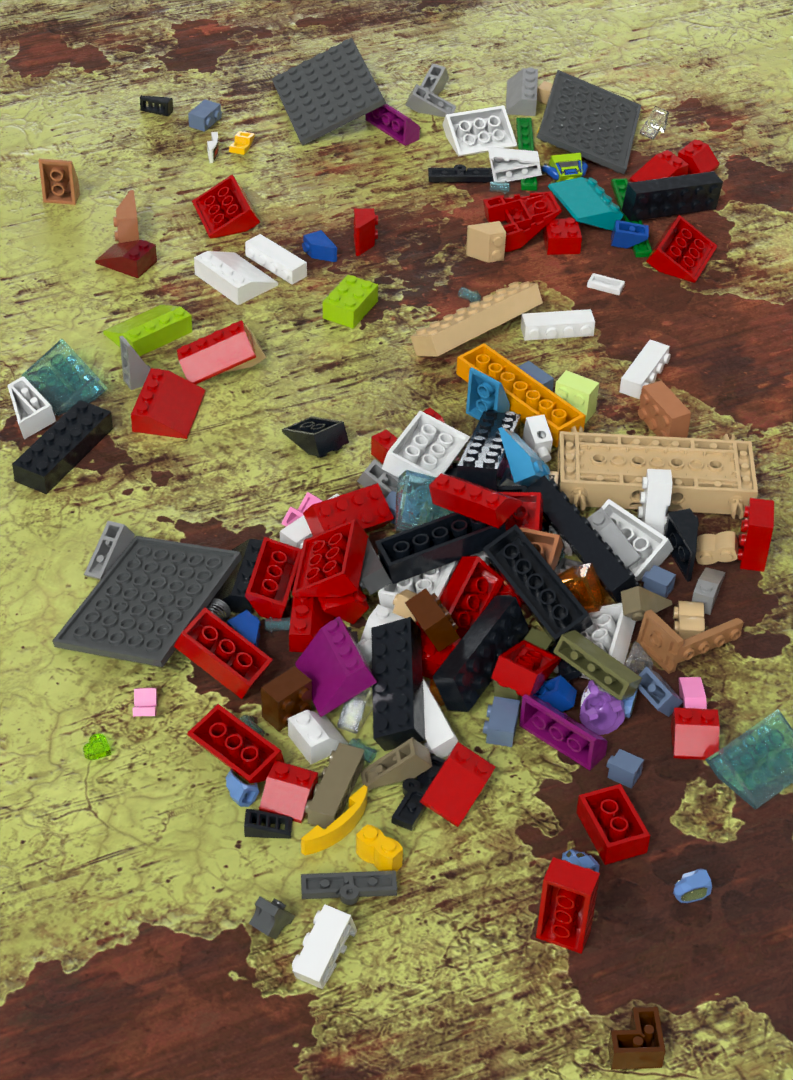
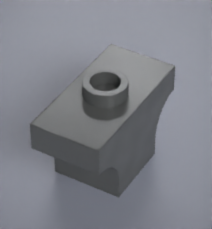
M259 896L255 903V913L249 924L265 935L277 939L282 929L292 923L295 915L285 910L286 905L274 898L271 902Z

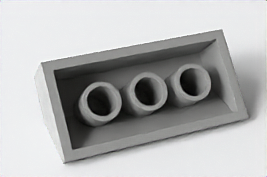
M531 67L523 68L507 80L505 108L507 115L536 116L538 69Z

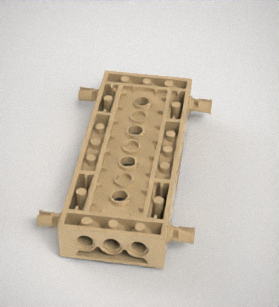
M574 426L571 432L560 431L557 451L558 490L566 494L571 505L580 506L581 511L586 507L601 508L608 499L623 509H638V506H642V503H640V492H644V489H642V478L646 477L647 469L671 470L673 484L668 511L690 508L692 512L731 514L732 518L735 519V515H738L739 519L743 518L744 506L749 505L750 498H757L758 495L752 441L735 440L733 434L731 440L728 434L723 436V440L584 433L581 426L579 432H577L576 426Z

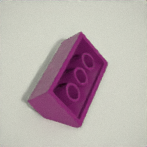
M384 104L365 114L366 121L404 146L419 140L420 126L388 104Z
M526 694L522 697L520 727L589 771L606 756L608 741L601 735L589 730L583 724L578 723L567 714L562 713L538 697Z

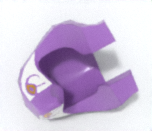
M590 680L581 697L580 721L586 728L598 735L609 734L624 722V703L622 700L614 698L593 680Z

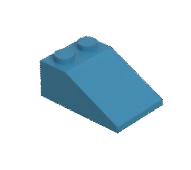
M471 367L469 369L466 414L480 420L483 412L487 410H496L500 413L509 411L510 403L502 383Z
M503 427L498 428L514 483L528 488L544 475L550 481L548 465L521 437Z

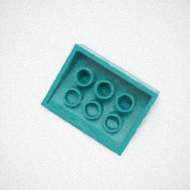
M579 177L548 185V188L577 222L613 231L616 220H621L624 215L619 210L620 207L612 202V198L605 194V190L593 178Z

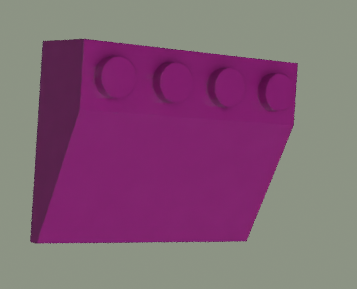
M340 616L321 627L295 663L296 667L312 680V701L320 717L377 683L355 639Z

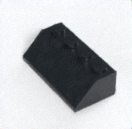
M248 539L232 549V551L241 552L242 559L214 598L224 601L233 613H242L245 610H248L251 614L253 613L254 608L245 597V593L263 540ZM212 604V606H216V607H218L219 609H221L222 611H224V610H223L222 608H220L219 606Z

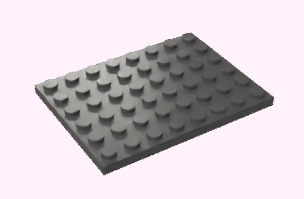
M352 38L344 40L339 45L333 46L329 50L319 53L315 57L305 60L301 64L291 67L288 71L272 78L302 146L386 104Z
M557 70L536 138L553 144L557 148L565 149L570 153H581V157H584L586 160H591L600 166L608 167L617 173L624 174L630 157L641 104Z
M135 536L52 640L54 647L164 667L176 650L174 645L180 634L204 607L209 605L241 561V552Z

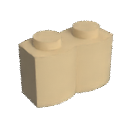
M724 531L716 535L703 534L697 536L696 559L698 564L709 565L717 561L731 562L738 559L736 532Z
M678 601V606H674L673 619H677V621H674L673 630L683 639L705 631L703 602Z

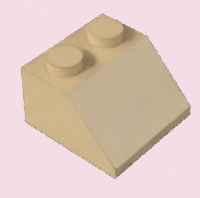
M501 222L468 225L466 255L487 263L503 261L506 231Z

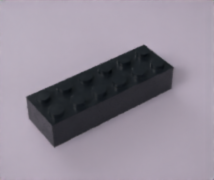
M712 171L630 182L627 184L622 212L631 222L715 210L723 181Z
M79 400L12 463L14 481L47 494L113 429L111 411Z
M454 512L375 542L380 561L390 580L395 584L460 560L461 557L471 556L483 551L482 548L506 532V525L504 522L498 529Z
M516 524L482 548L493 567L555 645H557L562 634L573 630L582 633L593 625L589 613Z
M494 596L432 676L447 710L469 712L493 680L491 677L499 655L520 643L530 629L516 597Z
M411 617L372 627V674L377 683L372 685L373 739L384 751L395 749L410 738H414L418 742L425 741L421 629Z

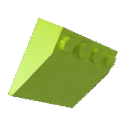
M161 304L104 330L103 334L119 347V336L123 335L137 354L142 356L192 333V315L180 306Z

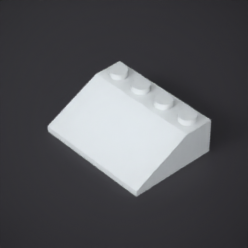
M504 105L447 114L444 118L442 125L446 138L458 157L488 152V147L509 149L518 146Z
M206 251L194 257L195 275L237 305L278 286L277 281L235 252Z
M419 411L387 452L382 469L398 478L433 482L441 473L445 474L470 440V436Z
M610 499L602 506V509L613 520L641 557L638 562L629 568L636 577L637 582L654 565H661L674 550L668 538Z
M459 560L404 581L387 585L378 592L380 605L393 610V600L396 594L406 589L418 594L426 588L431 595L435 593L440 599Z
M622 603L585 609L589 613L593 625L580 634L624 665L636 621L623 615ZM558 665L553 670L555 673H558ZM582 674V676H580V678L589 679V678H588L587 676H585L584 674Z

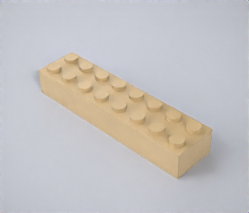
M529 281L521 284L519 282L510 283L508 288L498 289L496 294L486 295L482 301L472 302L469 304V307L456 310L457 313L446 315L443 317V320L434 321L427 328L417 329L416 333L410 336L416 356L438 357L542 304L543 301L538 284L530 283Z

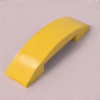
M363 785L350 796L349 809L326 829L316 825L301 838V853L303 855L314 854L333 846L356 827L367 806L368 787Z

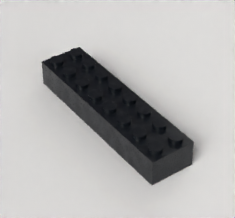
M496 410L484 411L457 465V477L497 491L508 465L498 428L503 427L520 436L521 414H516L513 411L500 413Z
M544 475L526 488L527 492H541L544 518L560 537L569 544L571 550L616 604L622 603L621 591L640 586L629 568H625L620 557L613 554V550L608 543L601 540L600 534L596 529L593 530L590 527L591 524L584 516L580 515L577 507L574 504L571 505L566 494L558 490L559 487L553 479L549 481Z

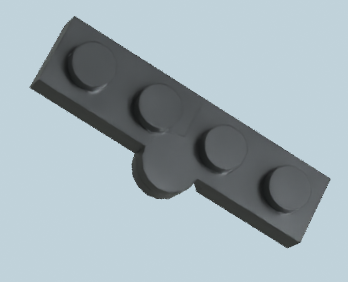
M396 870L301 874L302 899L340 898L342 903L353 905L357 903L359 897L397 896Z

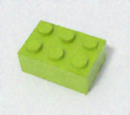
M347 275L323 300V319L354 329L378 302V284Z

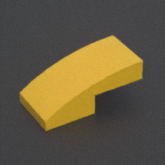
M239 131L235 135V142L229 146V152L244 155L250 148L255 134Z

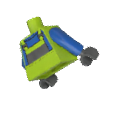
M581 153L551 155L549 165L544 163V166H540L541 173L548 174L556 182L584 177L588 169L586 160H581Z

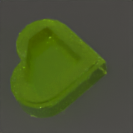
M103 734L92 735L89 743L83 747L84 757L88 760H96L111 755L110 746Z

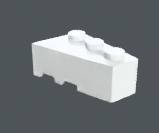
M488 147L494 184L542 175L538 151Z
M24 376L7 385L24 439L56 422L51 405Z
M647 469L646 477L642 478V489H644V492H640V503H642V506H638V518H641V521L664 536L668 507L671 503L673 484L671 470Z
M324 904L321 911L319 910L316 913L313 921L315 925L311 933L308 932L303 940L304 947L300 955L297 954L292 963V971L297 979L321 989L324 988L336 968L337 963L335 961L339 953H345L347 946L344 943L349 935L354 937L357 932L350 914Z

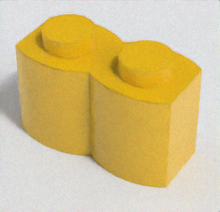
M368 824L356 834V853L362 860L374 864L379 871L396 870L397 872L402 867L403 847L398 841L384 836L380 829Z

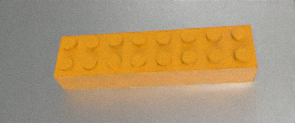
M485 343L457 357L456 374L466 382L469 381V369L472 367L502 383L510 403L509 411L521 414L522 423L525 424L526 417L545 415L553 438L552 445L556 448L558 447L560 431L571 432L572 427L576 426V430L579 432L581 426L584 432L585 414Z

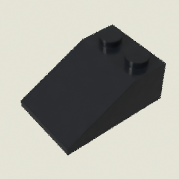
M311 416L282 429L283 434L308 455H314L317 458L327 456L330 451L340 450L343 448V445L349 443L343 421Z
M690 508L669 512L664 534L674 549L670 554L687 582L691 581L699 527L698 517L693 514Z

